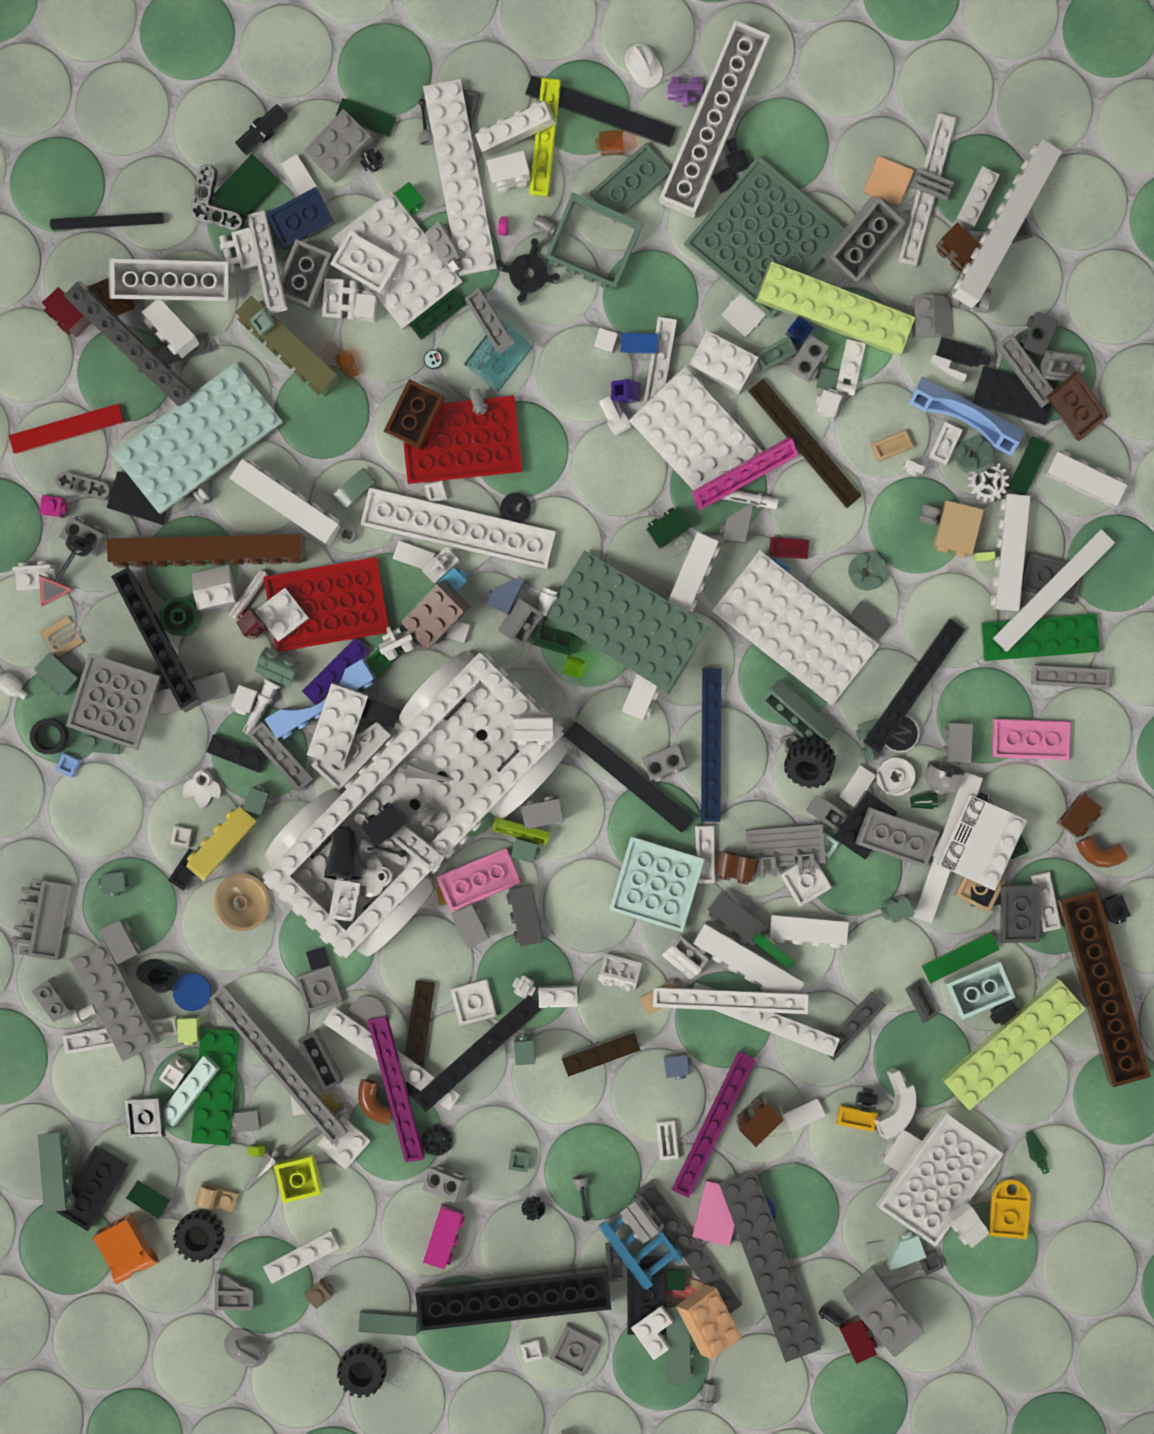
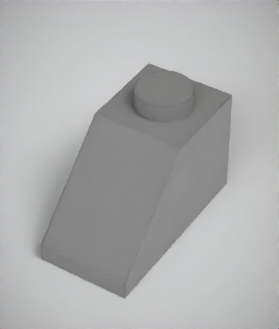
M753 504L745 506L727 518L725 523H721L719 534H722L723 540L742 544L746 542Z
M817 794L806 809L810 814L836 831L839 830L848 817L844 812Z

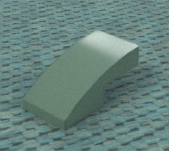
M362 468L343 484L333 496L347 509L361 495L365 494L376 481Z

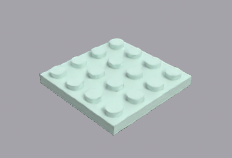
M631 836L609 910L683 933L705 858Z

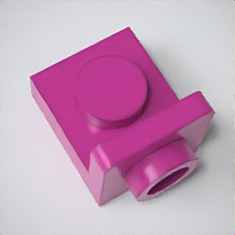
M42 495L39 514L63 518L68 510L66 499Z

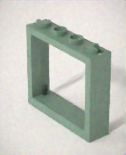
M572 192L545 258L549 260L548 264L557 268L559 265L566 267V272L576 275L578 272L584 275L583 279L593 283L594 280L601 282L600 286L610 291L612 288L617 289L644 224ZM575 204L635 229L613 281L554 256Z

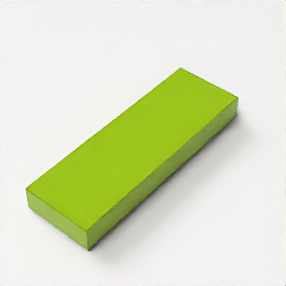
M495 817L492 827L494 832L547 846L551 833L537 828L525 829V825Z

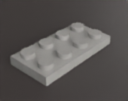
M868 807L855 843L926 868L940 832Z

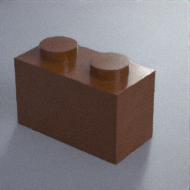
M1080 793L1056 823L1073 837H1083L1089 830L1087 826L1091 821L1095 822L1101 815L1100 810L1102 807L1086 794Z

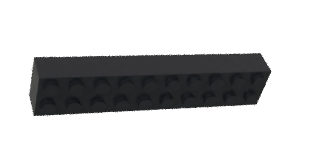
M607 1266L417 1287L415 1291L419 1331L611 1310Z

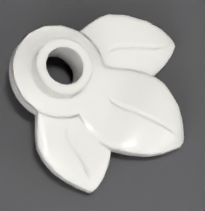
M199 770L195 773L193 779L185 783L182 794L184 798L194 796L199 807L204 808L210 802L211 797L220 798L221 788L213 780L209 771ZM201 776L206 777L205 783L200 781Z
M370 858L366 860L367 868L362 869L363 878L357 880V882L366 886V897H375L380 895L383 888L392 882L393 874L389 868L383 867L381 861ZM382 873H384L385 875L384 880H381L380 875Z

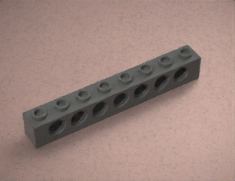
M77 281L64 294L92 324L177 406L192 394L194 390L81 281Z

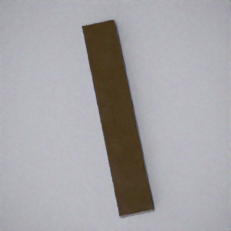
M416 980L405 1055L423 1067L435 983ZM405 1080L409 1096L414 1097L420 1090Z

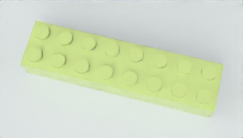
M774 262L768 265L755 299L758 303L896 356L902 354L915 317Z
M1055 978L1021 1007L1014 1017L998 1027L944 1074L941 1080L970 1111L1086 1009L1062 981Z

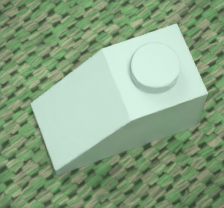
M908 1231L901 1234L902 1237L897 1238L886 1262L890 1271L926 1258L921 1241L916 1233Z

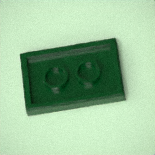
M251 154L221 185L213 197L227 210L238 212L245 219L276 187L280 180Z

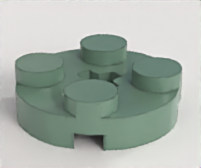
M973 436L955 448L956 464L963 472L975 471V474L982 473L989 469L993 463V447L980 436ZM974 453L978 454L977 458L970 456Z
M873 552L858 554L849 564V578L853 585L860 590L870 591L876 589L886 579V562ZM867 566H870V570H872L873 573L869 574L868 577H866L865 572H862V569L867 568Z

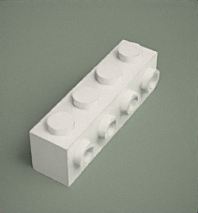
M537 101L527 110H518L514 113V116L498 120L494 126L481 128L475 136L481 151L485 155L490 156L557 123L550 106L545 101Z

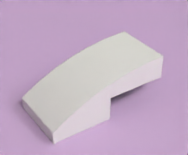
M936 355L930 357L929 362L942 375L961 385L965 382L967 374L950 369V360Z

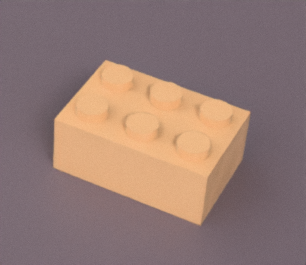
M704 1285L676 1306L702 1356L714 1359L741 1338L723 1299L715 1287Z

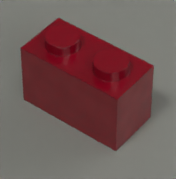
M858 1315L842 1322L839 1329L856 1364L877 1355L875 1350L878 1347L873 1336L869 1338L867 1331L870 1329Z

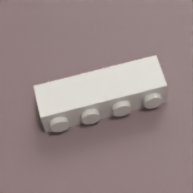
M1067 452L1054 453L1044 475L1110 507L1118 506L1127 487L1123 483V479L1105 475L1106 471L1100 468L1093 469L1088 466L1089 463L1081 459L1076 461Z
M770 914L768 937L777 943H784V940H792V944L803 945L805 941L811 942L813 946H822L823 943H828L830 947L842 948V945H847L849 922L847 920Z

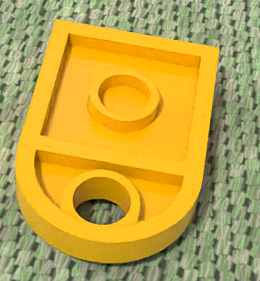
M1004 1179L994 1186L990 1201L989 1236L1027 1239L1031 1197L1029 1190L1022 1182L1016 1179ZM1010 1184H1015L1017 1187L1016 1192L1013 1194L1007 1193V1186Z

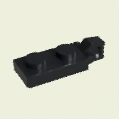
M943 337L940 338L936 356L969 367H978V364L988 366L991 359L990 356L982 354L983 350Z

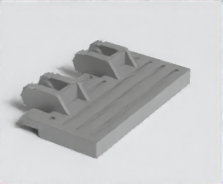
M823 824L746 830L748 856L759 858L761 878H764L766 875L764 868L765 859H771V874L773 877H777L776 858L779 859V866L796 865L795 857H798L799 875H803L804 872L803 856H810L811 874H816L814 855H817L818 863H826Z
M33 878L31 887L40 888V890L21 887L20 892L38 895V900L19 899L18 902L22 905L36 907V909L27 908L24 925H31L33 927L14 925L13 928L19 932H29L31 937L28 939L13 936L11 941L29 944V947L20 946L19 954L58 961L72 885Z

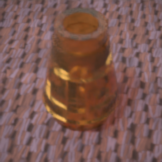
M348 349L335 356L337 365L349 379L360 374L353 354Z

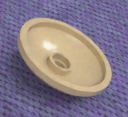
M235 874L223 880L218 886L214 896V908L217 917L226 927L235 931H249L261 925L266 919L270 908V897L265 885L258 878L249 874ZM236 900L240 902L239 907L235 905Z

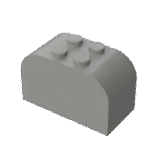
M872 1266L842 1290L854 1311L892 1356H898L925 1333L921 1324Z

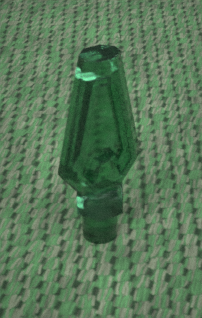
M1033 1130L1027 1131L1025 1138L1030 1159L1036 1162L1043 1174H1047L1050 1172L1048 1168L1049 1163L1046 1159L1048 1151Z

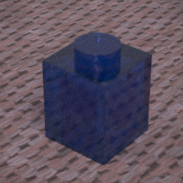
M798 316L785 335L789 336L798 346H801L814 327Z

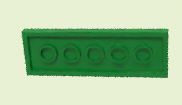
M1097 614L1040 618L1007 652L992 638L1009 621L981 623L984 661L1100 652Z
M201 1028L198 1062L203 1056L207 1055L220 1069L195 1100L191 1143L231 1145L240 1034L236 1030Z

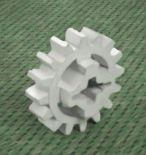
M992 463L989 470H993L994 474L987 471L975 474V471H969L972 477L970 476L966 479L971 481L967 488H972L969 494L975 493V500L981 497L982 503H985L987 499L992 503L994 502V497L998 500L1001 498L1000 493L1006 494V490L1003 488L1009 486L1005 482L1009 476L1003 475L1006 469L1000 470L1001 464L993 466L994 463ZM978 475L979 482L976 486L975 480L976 476ZM990 478L992 481L990 482V485H985L984 482L986 481V479ZM1000 478V486L998 489L997 480ZM981 490H985V491H988V492L991 493V494H989V495H988V494H984V493H982V492H980V491H981Z

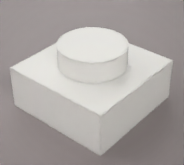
M907 459L902 469L906 470V474L916 477V475H922L925 467Z

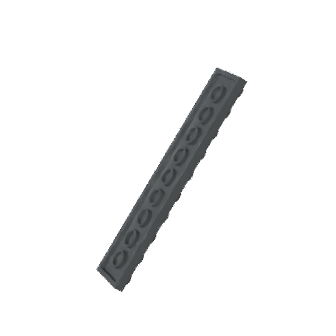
M752 1170L720 1182L719 1185L785 1363L821 1350L756 1171Z

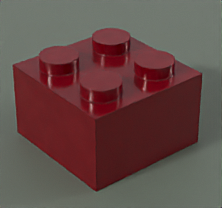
M57 287L41 302L46 307L44 311L56 322L59 321L57 325L64 332L78 337L91 322L64 296L66 292Z

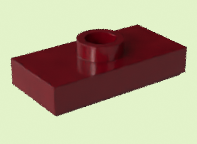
M770 537L769 557L808 559L809 540Z

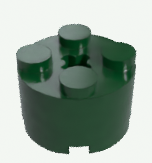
M183 597L171 598L160 609V624L165 631L172 635L188 636L194 633L200 626L202 614L200 610H197L196 603ZM178 613L183 614V620H178Z

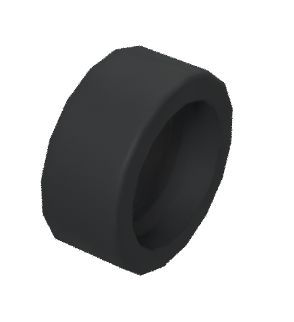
M56 719L37 721L30 731L32 747L42 754L61 752L69 740L66 726ZM47 725L56 727L60 732V741L52 748L44 747L38 739L39 731Z

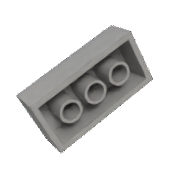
M870 197L822 258L848 282L857 283L905 225V222L882 199Z

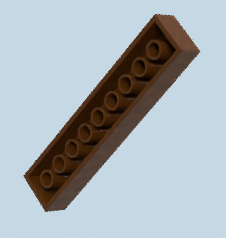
M301 534L107 539V562L112 563L117 568H127L129 564L140 568L148 567V564L156 567H167V563H171V565L176 567H184L186 563L194 566H205L206 562H210L213 566L225 565L224 562H229L232 565H244V562L251 563V565H262L263 561H267L270 564H282V561H287L289 564H301V560H306L305 537Z
M1090 889L1056 899L1108 1084L1114 1088L1151 1077L1098 890Z

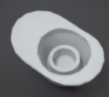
M636 44L627 50L625 64L636 83L644 88L656 86L662 78L663 69L653 50L645 44Z

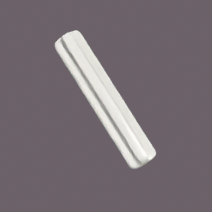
M259 570L229 613L233 619H239V614L248 607L264 584L263 577L269 576L264 570Z

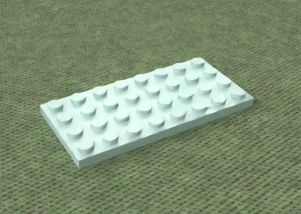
M234 362L187 397L179 406L176 405L114 451L112 455L161 515L283 422Z

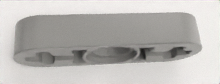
M60 472L55 478L56 485L63 490L100 500L107 499L111 494L110 486L101 481L67 472ZM67 476L68 480L74 481V489H71L73 485L65 483L63 486V483L60 482L61 478L64 479ZM87 481V490L80 491L78 488L79 482ZM93 483H95L94 487L96 488L104 486L103 489L106 490V493H102L100 496L99 492L92 490Z

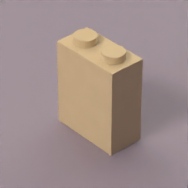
M947 500L943 502L932 547L937 548L936 551L941 553L955 552V556L961 558L973 555L984 510Z

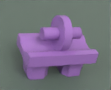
M672 77L670 83H668V100L683 102V108H687V102H695V100H701L703 83H700L699 77L689 78V83H681L680 77Z

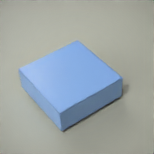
M62 752L55 770L74 778L81 760Z

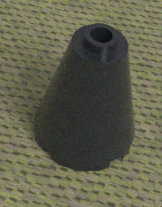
M342 826L339 827V830L335 831L324 871V878L336 880L337 878L360 880L363 878L355 831L351 830V827Z

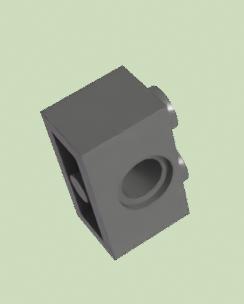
M1036 312L1033 316L1030 315L1026 324L1029 327L1027 333H1023L1019 342L1027 354L1040 359L1044 357L1058 319L1040 312ZM1034 330L1041 332V339H1036L1033 336Z

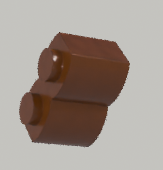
M719 851L715 874L720 875L719 878L723 880L734 878L738 879L737 882L740 884L749 885V882L755 881L759 858L729 851Z

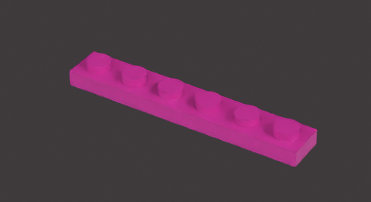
M788 437L691 491L697 508L702 510L798 456L793 439Z

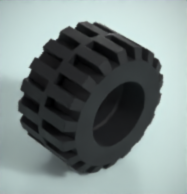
M806 736L804 739L798 738L789 747L784 762V771L788 773L787 777L792 779L793 783H798L801 787L819 788L820 785L824 786L830 780L835 765L836 755H834V750L830 749L831 746L828 743L825 744L824 740H817V737L809 738V736Z
M194 1210L185 1215L177 1224L174 1230L175 1235L173 1236V1241H176L174 1247L179 1249L177 1252L179 1255H185V1260L190 1258L191 1262L194 1263L196 1260L203 1262L205 1259L209 1260L220 1249L225 1237L223 1235L225 1230L224 1227H221L222 1221L216 1219L217 1215H210L211 1212L208 1210L206 1212H203V1210L195 1212ZM198 1226L205 1229L209 1235L208 1244L197 1245L192 1242L189 1236L190 1228Z
M359 1344L358 1347L352 1346L350 1350L344 1353L338 1365L337 1379H340L338 1383L340 1386H344L343 1390L345 1392L350 1391L349 1395L352 1397L354 1394H357V1398H362V1395L370 1397L371 1393L374 1395L382 1387L387 1373L386 1359H383L384 1355L382 1352H377L378 1348H370V1344H367L366 1347H363V1344ZM357 1362L367 1363L373 1370V1376L368 1379H359L353 1374L351 1366Z

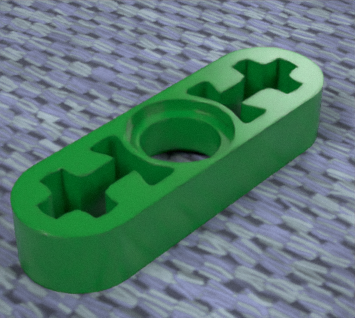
M759 932L753 937L752 940L788 969H791L795 964L792 958Z

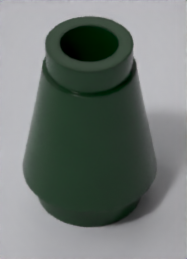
M929 791L910 797L911 808L934 810V808L939 807L938 796L935 792Z

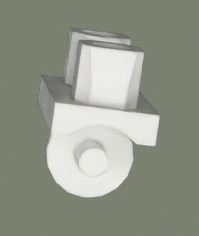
M445 547L436 557L432 558V561L422 572L436 585L460 560Z
M390 626L386 628L388 633L382 636L384 642L378 644L381 654H384L389 661L398 657L395 648L400 645L405 652L414 649L412 634L408 630L401 633L399 628L392 631Z

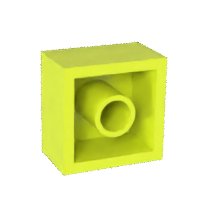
M314 1153L278 1161L274 1165L283 1204L317 1196L322 1193L323 1187Z

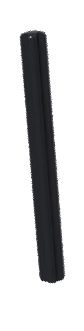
M162 212L57 218L50 220L51 230L163 224L164 215Z

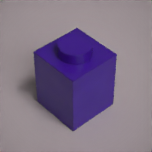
M629 379L612 381L611 401L622 404L641 402L640 382Z

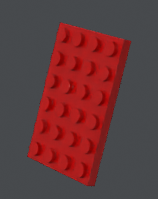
M505 396L483 399L484 404H487V412L481 415H476L472 409L474 407L471 400L443 403L421 450L419 451L403 443L408 485L522 473L515 397Z
M377 557L263 577L267 601L286 588L309 617L307 621L280 642L274 637L275 647L278 652L388 633L386 628L389 627Z

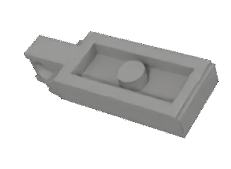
M437 222L425 232V235L428 237L443 265L446 268H450L453 273H460L464 269L459 261L461 253L443 223Z

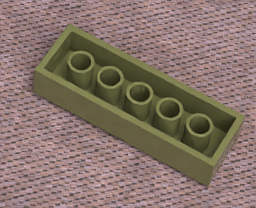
M250 296L235 312L239 316L237 320L248 331L252 328L253 331L251 333L262 344L266 341L267 344L265 346L276 357L280 354V360L290 370L294 367L296 369L294 373L304 383L308 380L310 382L308 386L318 396L321 393L326 396L340 381L337 374L272 314L271 316L277 324L265 335L260 336L250 322V319L264 307L254 297Z

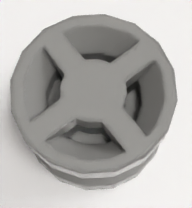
M923 505V512L918 520L936 526L938 523L937 516L940 515L941 510Z
M423 803L412 818L420 821L421 826L425 827L436 812L429 810L427 805Z

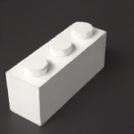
M982 166L954 224L958 222L964 229L972 231L1000 174Z
M155 300L142 311L145 317L144 323L149 329L154 328L157 331L155 334L161 342L166 341L169 344L167 347L173 355L178 354L183 358L199 345L194 334L162 300Z

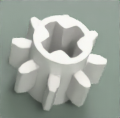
M522 975L521 978L516 977L512 984L515 987L513 992L526 999L528 995H533L536 989L533 986L535 981L525 975Z

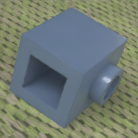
M686 1053L663 1056L667 1078L674 1077L677 1080L684 1079L686 1075H690L689 1069H693L691 1057L687 1058Z

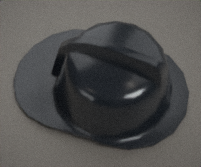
M149 959L138 966L136 970L138 980L150 986L157 993L175 990L178 971L174 966L158 959Z

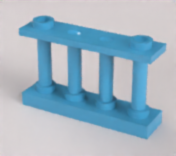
M621 1216L613 1223L610 1222L608 1224L603 1221L598 1225V1228L643 1289H648L653 1285L650 1281L652 1279L651 1276L672 1259L679 1263L683 1261L680 1257L682 1255L681 1251L676 1245H671L662 1231L638 1253L631 1255L627 1248L636 1239L633 1232L624 1239H619L615 1234L617 1229L624 1224ZM663 1243L669 1253L648 1270H642L638 1265L640 1260Z

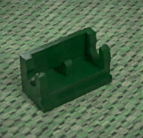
M539 625L533 645L570 656L576 636Z
M137 1180L126 1197L127 1200L157 1219L161 1217L170 1203L169 1199Z

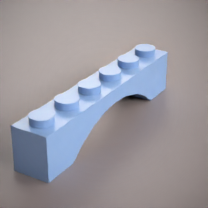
M921 377L909 400L910 404L925 412L946 414L969 424L979 431L994 448L1012 456L1019 445L1024 433V429Z
M365 658L345 669L339 685L353 690L361 687L366 689L374 684L372 680L376 676ZM325 700L315 706L304 709L283 708L264 720L276 739L281 736L285 739L293 734L292 730L298 727L301 729L308 725V720L312 717L318 719Z

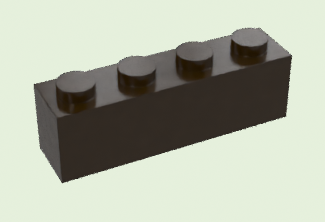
M633 1029L562 1055V1062L569 1077L638 1052L641 1049Z

